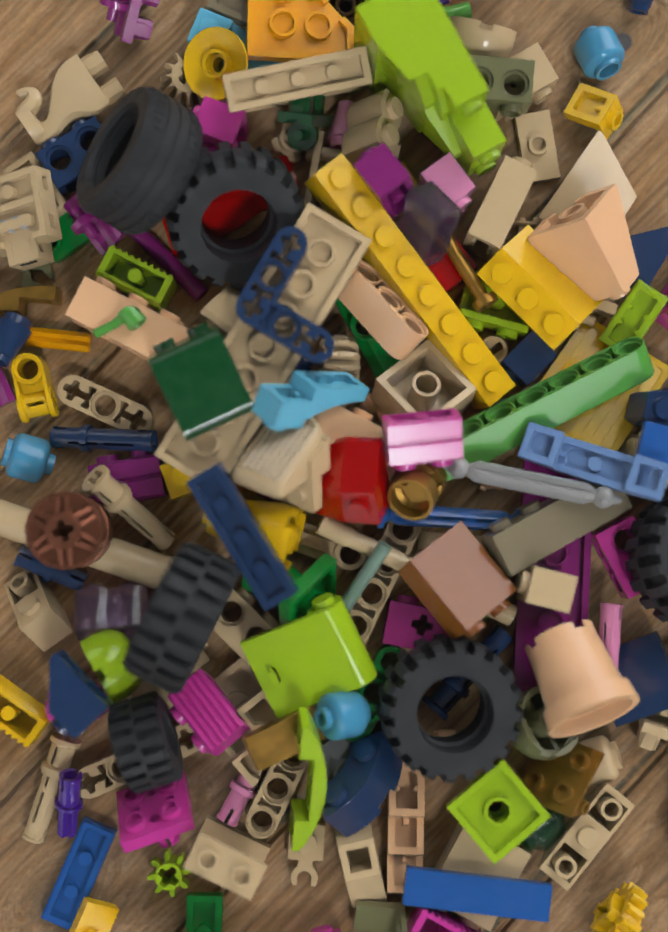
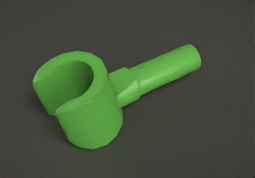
M126 306L118 313L117 317L94 329L93 333L98 338L119 328L123 324L130 331H134L146 321V317L138 308Z

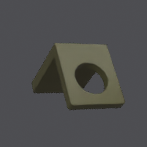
M356 901L353 931L407 932L405 905L401 902Z

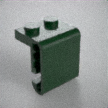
M207 322L188 329L186 332L189 337L175 343L173 337L152 346L155 353L148 357L150 367L187 441L251 412L254 406L217 325L209 327Z

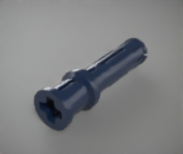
M496 624L480 643L498 657L502 650L514 639L502 627ZM465 676L443 678L444 681L430 696L425 695L422 698L444 721L449 718L448 712L461 698L466 699L469 696L470 690L468 688L474 682Z

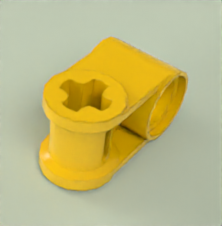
M31 353L18 355L11 364V373L21 421L28 423L31 418L49 414L52 417L59 416L57 395L53 388L48 363L43 358ZM29 361H35L38 366L37 375L32 379H27L23 374V368Z

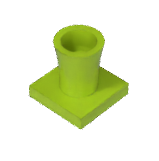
M501 757L493 763L495 768L487 773L483 772L478 775L468 786L445 804L447 809L494 865L551 817ZM500 801L497 808H489L493 802Z

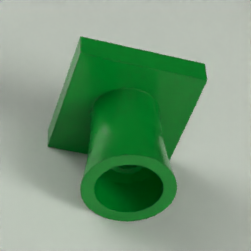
M324 553L304 574L291 566L288 572L299 591L277 604L279 606V626L306 616L309 609L313 606L312 601L316 597L325 593H332L333 596L336 595L337 560ZM243 576V589L253 593L252 589L250 588L249 584Z

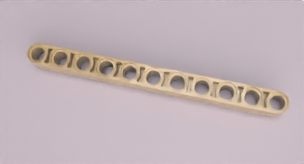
M388 520L379 541H384L391 548L409 556L422 527L412 526L411 535L405 540H400L393 534L392 528L394 523ZM378 569L369 584L374 583L381 588V597L375 603H368L360 596L349 613L351 617L361 616L366 621L365 630L359 634L364 645H366L399 576L398 571L395 569L391 571ZM286 759L268 767L246 816L245 825L249 834L255 838L263 839L275 832L309 760L291 762ZM274 778H280L287 783L288 789L282 794H275L269 789L268 783ZM258 811H265L270 814L272 822L267 826H259L254 822L253 815Z

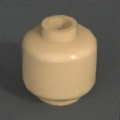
M599 735L577 742L605 754L589 787L603 784L605 781L611 782L618 778L619 769H623L624 766L615 741L610 742L606 736Z

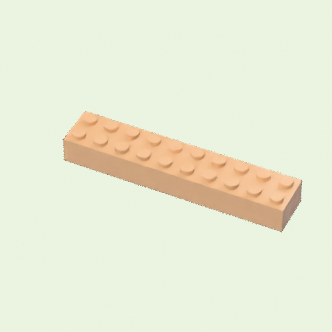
M86 276L84 277L65 313L75 324L93 333L94 329L117 317L124 307L138 308L146 317V321L139 328L130 331L123 324L119 328L100 337L148 361L149 355L155 353L152 346L173 337L175 343L189 337L186 332L188 328L184 327L185 324L180 321V317L165 309H161L160 313L153 311L154 308L148 305L149 302L134 293L130 292L127 297L123 296V292L118 290L115 284L100 276H97L95 281ZM292 375L290 376L286 384H289ZM339 405L313 416L321 427V434L329 436L330 444H333L336 439L345 436L380 437L383 441L382 427L371 422L373 419L371 414L357 407H354L351 412ZM386 462L390 481L396 469L394 466L389 467Z

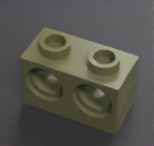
M470 55L489 88L485 100L489 110L500 112V115L504 117H519L521 114H526L532 103L535 60ZM515 84L519 87L521 94H508L504 89V85Z

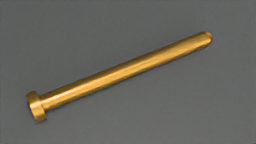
M404 161L400 162L410 174L418 199L415 201L417 207L476 300L472 304L475 311L479 313L491 307L498 301L497 296L493 291L489 293L486 291L410 166Z

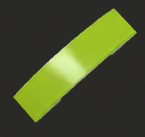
M299 707L296 733L299 759L309 760L305 799H291L288 828L292 851H300L313 834L323 811L327 791V773L321 739L315 721L306 707Z

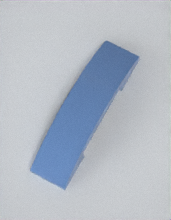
M532 422L528 424L518 453L519 458L557 473L600 487L605 486L617 492L660 502L668 482L667 463L638 454L634 457L565 436V432Z

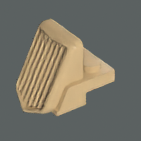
M313 417L306 420L302 428L285 429L282 432L271 430L264 425L232 470L233 482L314 514L323 507L321 475L330 470L329 436L321 434V427Z

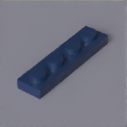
M221 461L186 482L264 611L299 591Z

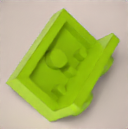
M481 281L486 291L488 293L492 292V290L483 281ZM465 284L459 310L475 331L482 332L483 328L497 331L496 336L511 341H516L517 337L523 338L527 334L529 326L498 296V301L495 304L477 313L472 306L476 300Z

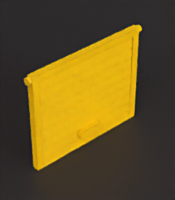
M596 321L593 327L581 323L577 332H574L541 381L608 348V345L599 340L606 327ZM649 354L655 370L651 378L553 429L565 432V436L618 451L634 428V425L624 418L630 394L660 390L668 378V365Z

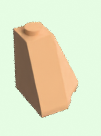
M612 184L586 193L574 201L575 205L564 210L559 216L554 213L547 217L527 237L535 249L594 301L606 298L617 300L630 292V286L639 276L619 190L616 184Z

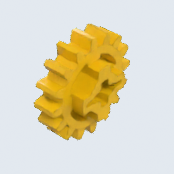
M631 881L628 884L624 882L620 889L615 888L604 901L598 903L593 912L595 915L590 926L592 929L590 932H641V920L645 916L643 910L648 906V902L645 901L648 894Z

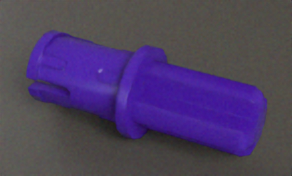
M67 768L59 773V794L54 801V806L59 811L57 834L61 838H72L77 834L78 812L82 809L84 803L81 798L83 775L81 771L78 772V769Z

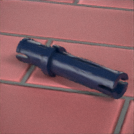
M83 424L81 427L53 426L49 436L52 448L80 449L82 452H92L93 449L155 452L158 446V434L155 429L94 428L90 424Z

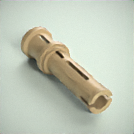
M105 465L97 466L86 476L82 489L87 494H94L103 502V507L108 512L118 513L159 550H165L172 544L175 539L173 537L175 533L135 500L132 496L131 488L127 484H120L115 480Z
M60 732L51 733L50 740L52 744L47 759L42 761L40 766L43 776L22 834V838L28 842L41 844L45 841L47 829L55 809L54 801L59 794V773L64 769L70 768L75 751L82 744L80 739H74L71 735L66 737Z

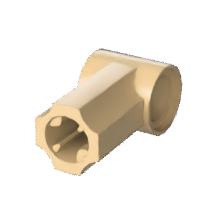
M305 522L298 553L316 559L327 553L337 560V566L345 570L358 569L365 563L367 556L362 553L357 563L349 564L345 562L341 555L343 546L316 534L317 526Z

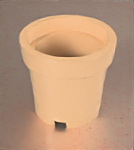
M582 620L584 624L582 627L575 628L573 622L553 627L534 638L536 642L534 648H531L529 645L525 647L545 706L543 718L548 734L552 738L570 737L601 727L628 713L640 701L630 680L621 676L601 641L593 622L590 620Z

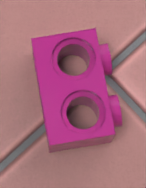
M624 516L592 533V544L620 597L626 599L639 594V591L633 592L629 581L633 580L631 571L626 572L625 561L629 560V552H625V548L622 550L617 548L614 543V536L619 530H623L627 533L629 539L633 538V534L629 532L633 521H635L633 516Z

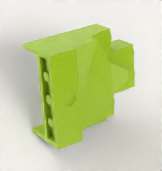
M368 0L357 6L355 11L354 48L366 46L373 81L372 84L367 85L371 93L375 94L387 88L393 96L401 101L404 114L419 133L423 132L445 154L450 152L467 176L474 173L482 176L497 166L496 161L501 157V151L506 143V138L485 103L489 88L440 1Z

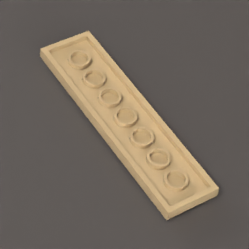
M308 202L294 227L304 232L307 238L308 250L278 303L321 327L368 250L372 240ZM294 236L290 241L285 240L283 243L285 250L280 258L277 255L275 256V259L280 260L287 268H290L292 265L286 262L289 252L292 249L296 251L300 249L297 245L298 238ZM269 267L261 280L265 285L273 287L282 281L283 274L278 268ZM257 286L255 289L258 292L256 300L252 304L247 302L245 305L247 310L246 317L251 318L253 314L260 316L263 312L259 307L262 297L265 296L268 300H271L273 295L262 292ZM239 317L224 340L253 404L260 384H286L301 360L300 356L245 325ZM283 317L275 323L274 330L280 337H290L296 330V324L292 319ZM303 327L300 338L293 345L300 347L301 340L310 345L312 340L305 336V333L310 329ZM251 411L189 441L185 439L177 420H175L154 455L192 478L221 461L230 476L234 466L244 454L263 420Z

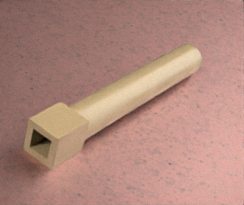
M0 499V536L27 545L25 525L28 514L32 509ZM64 523V528L59 530L60 536L69 538V533L74 531V527ZM112 537L110 547L103 557L89 565V567L157 589L174 557Z

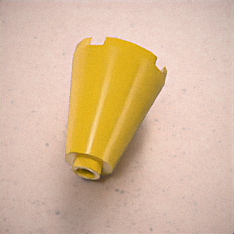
M245 500L287 571H289L293 562L287 560V558L293 551H298L307 514L302 513L303 509L284 502ZM203 513L202 524L206 525V532L221 540L206 514Z

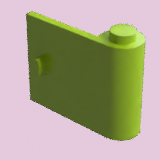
M332 593L322 594L312 601L313 606L309 609L306 616L240 642V646L277 718L296 712L299 707L315 705L327 693L350 692L367 685L376 678L377 670L341 596H333Z

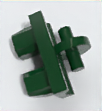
M325 95L289 101L288 111L278 110L277 122L292 123L287 134L288 141L294 149L299 151L312 149L317 144L319 138L317 127H331L332 116L323 115Z

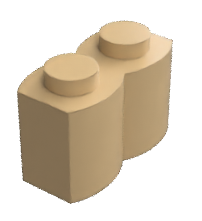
M387 88L352 103L348 108V129L343 135L342 153L353 167L365 150L370 147L376 148L382 142H384L393 155L397 151L399 143L398 129L401 125L404 110L401 101L393 96Z

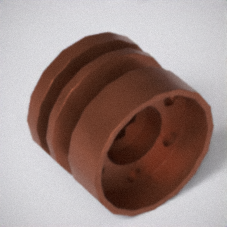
M68 491L51 493L39 500L29 512L25 525L26 543L33 556L48 567L59 570L87 567L100 560L109 549L113 537L112 518L103 507V504L94 497ZM64 523L74 527V531L69 533V538L60 536L59 530L64 528Z

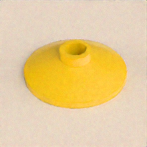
M209 27L203 29L192 38L186 48L183 60L184 75L189 87L203 99L205 96L218 101L226 99L221 76L248 70L246 48L242 40L234 32L223 27ZM221 60H224V66L220 72L218 65Z

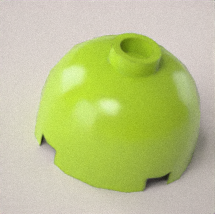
M111 629L101 630L89 635L80 641V645L93 671L96 672L100 679V684L104 691L114 702L113 704L136 691L143 679L127 672L122 664L130 644L129 638L123 632Z

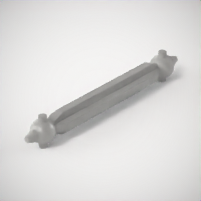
M465 458L455 459L452 465L442 467L454 478L468 476L477 483L579 504L593 502L599 508H608L611 505L622 503V498L615 495L610 488L605 486L594 489L586 482L483 461L468 463Z

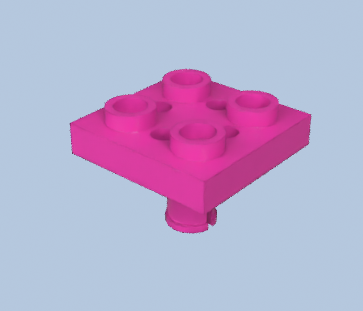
M184 769L182 777L178 781L139 794H135L130 787L116 792L120 845L125 853L156 842L161 847L168 848L166 839H169L173 846L179 841L180 834L195 829L189 783Z

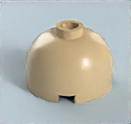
M459 16L450 17L451 23L470 55L510 58L515 44L516 31L493 24V26L484 24L481 20Z

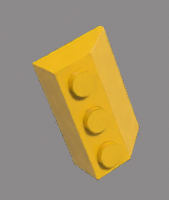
M527 225L479 270L477 276L537 336L554 350L604 299L594 301L535 249L527 239L534 230Z

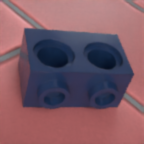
M95 116L90 119L84 118L77 121L71 126L70 132L60 138L53 137L42 144L41 150L35 153L43 167L50 170L52 181L64 197L76 191L79 171L87 153L85 144L90 139H94L101 127ZM60 158H71L70 164L66 169H55V165Z

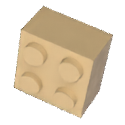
M428 339L414 349L405 360H400L376 378L371 399L386 415L455 408L461 415L470 407L477 388Z

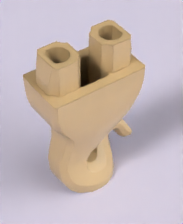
M97 50L81 59L75 54L61 65L51 86L47 119L43 122L37 119V113L42 105V95L39 90L34 87L16 90V95L19 98L26 99L17 107L15 114L37 146H42L44 142L53 137H62L74 123L81 119H90L95 116L98 122L104 121L119 101L127 95L116 77L103 86H98L95 79L107 72L109 68Z

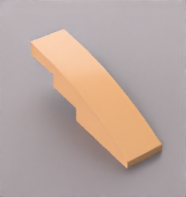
M404 762L398 785L395 791L390 789L387 799L386 893L403 894L406 865L423 867L425 777L422 776L418 769L412 771Z

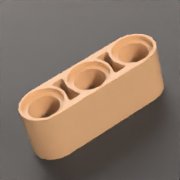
M361 260L338 299L388 354L395 359L405 360L428 335V329L424 322L369 263Z

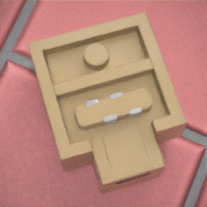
M31 165L0 176V257H7L9 267L24 271L55 262L51 242L61 240L62 233L50 170L37 165Z

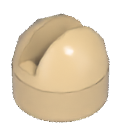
M495 335L483 340L489 350L501 342L503 348L494 354L499 363L508 355L509 346L504 338Z

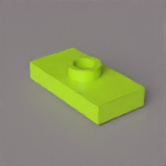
M638 279L599 340L610 347L626 338H644L667 304L668 297L641 279Z

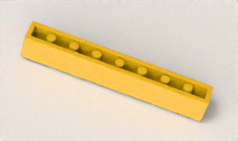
M343 153L334 158L304 183L327 214L372 240L362 260L369 263L424 322L428 329V335L423 339V342L429 339L477 388L471 402L475 410L491 407L516 386Z

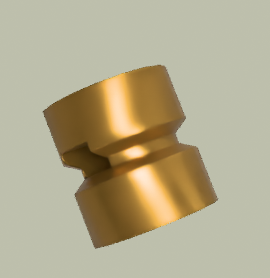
M431 462L418 463L417 467L413 470L399 471L388 490L387 499L392 510L400 517L411 521L422 520L428 517L447 483L446 470L442 467L432 466Z

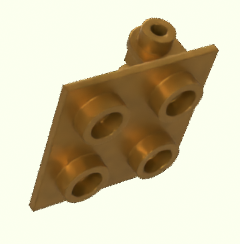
M577 743L571 752L551 760H537L529 757L519 779L542 806L570 818L581 814L586 815L590 809V802L586 801L584 795L605 754Z

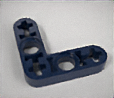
M294 226L280 229L275 235L238 297L236 312L239 319L248 327L308 362L322 364L331 358L334 351V340L331 334L278 303L308 250L307 238L304 232ZM294 236L298 238L297 245L300 249L299 251L292 249L289 252L286 262L292 265L290 268H287L280 260L271 257L275 253L280 258L285 250V246L281 241L283 239L290 241ZM268 267H276L283 274L282 281L276 286H267L261 280L262 272ZM257 285L262 292L273 295L271 300H268L263 296L259 303V307L263 312L260 316L253 314L249 318L246 317L247 310L244 304L246 302L252 304L256 300L258 292L252 289ZM283 317L292 319L296 324L294 334L286 338L278 336L274 330L275 323ZM303 327L310 329L305 333V336L313 341H317L319 337L325 339L324 347L327 349L325 353L319 351L315 356L311 355V346L302 340L300 347L293 345L300 338Z

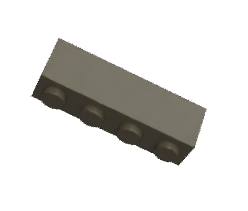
M588 483V484L591 485L594 489L600 487V486H597V485H593V484ZM612 490L613 493L622 498V503L611 505L608 508H599L593 502L579 504L550 497L539 502L537 499L519 508L521 514L512 519L506 516L494 521L488 526L490 531L480 537L490 557L504 574L513 576L631 509L632 505L625 493Z

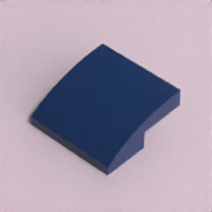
M658 631L620 644L618 671L622 677L630 680L640 701L628 713L614 720L616 727L668 709V654Z

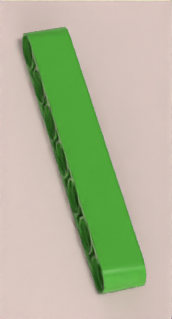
M630 337L621 340L462 422L463 458L468 463L476 461L488 462L521 445L529 422L553 429L645 382L653 376L655 370L643 338ZM446 470V473H447V481H450V480H452V479H455V478L452 477V476L449 474V472Z

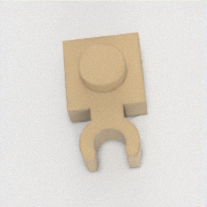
M318 822L313 834L300 851L291 850L289 835L288 860H298V863L294 865L291 872L292 885H297L298 874L306 871L311 875V886H316L318 871L313 861H323L325 822Z

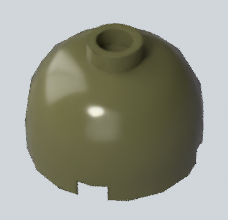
M538 686L522 692V700L517 705L523 709V721L515 722L514 727L520 733L516 742L511 741L516 749L524 755L537 760H551L571 752L577 744L579 736L550 737L543 718L545 706Z

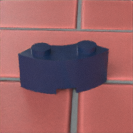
M382 731L351 742L349 755L343 768L331 781L327 782L323 819L346 837L355 834L371 823L381 813L382 810L378 807L384 801L390 789L395 791L398 785L403 760L400 756L396 755Z

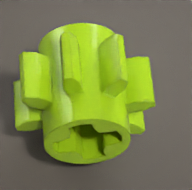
M167 848L162 860L159 857H153L151 864L157 870L149 872L147 879L155 880L157 884L155 893L165 890L169 891L171 897H174L179 885L182 888H188L190 882L184 875L192 872L183 868L185 852L180 853L179 856L172 855L170 848ZM171 867L177 870L175 875L173 874L170 878L164 875L166 870L168 871Z

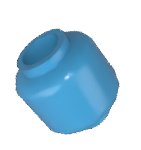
M593 25L587 27L580 33L579 39L573 48L574 56L584 75L598 80L608 79L618 73L625 58L624 47L615 31L609 26L597 27Z
M19 433L14 439L8 438L0 465L6 467L5 471L9 477L30 483H38L42 479L43 474L51 475L56 455L50 454L51 446L48 440Z
M355 690L350 692H330L320 698L314 712V721L317 728L329 740L338 741L361 735L366 729L371 716L368 702Z

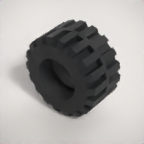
M151 691L112 704L108 712L109 738L119 771L130 789L135 794H139L180 780L183 771L181 747L172 717L163 699L155 691Z

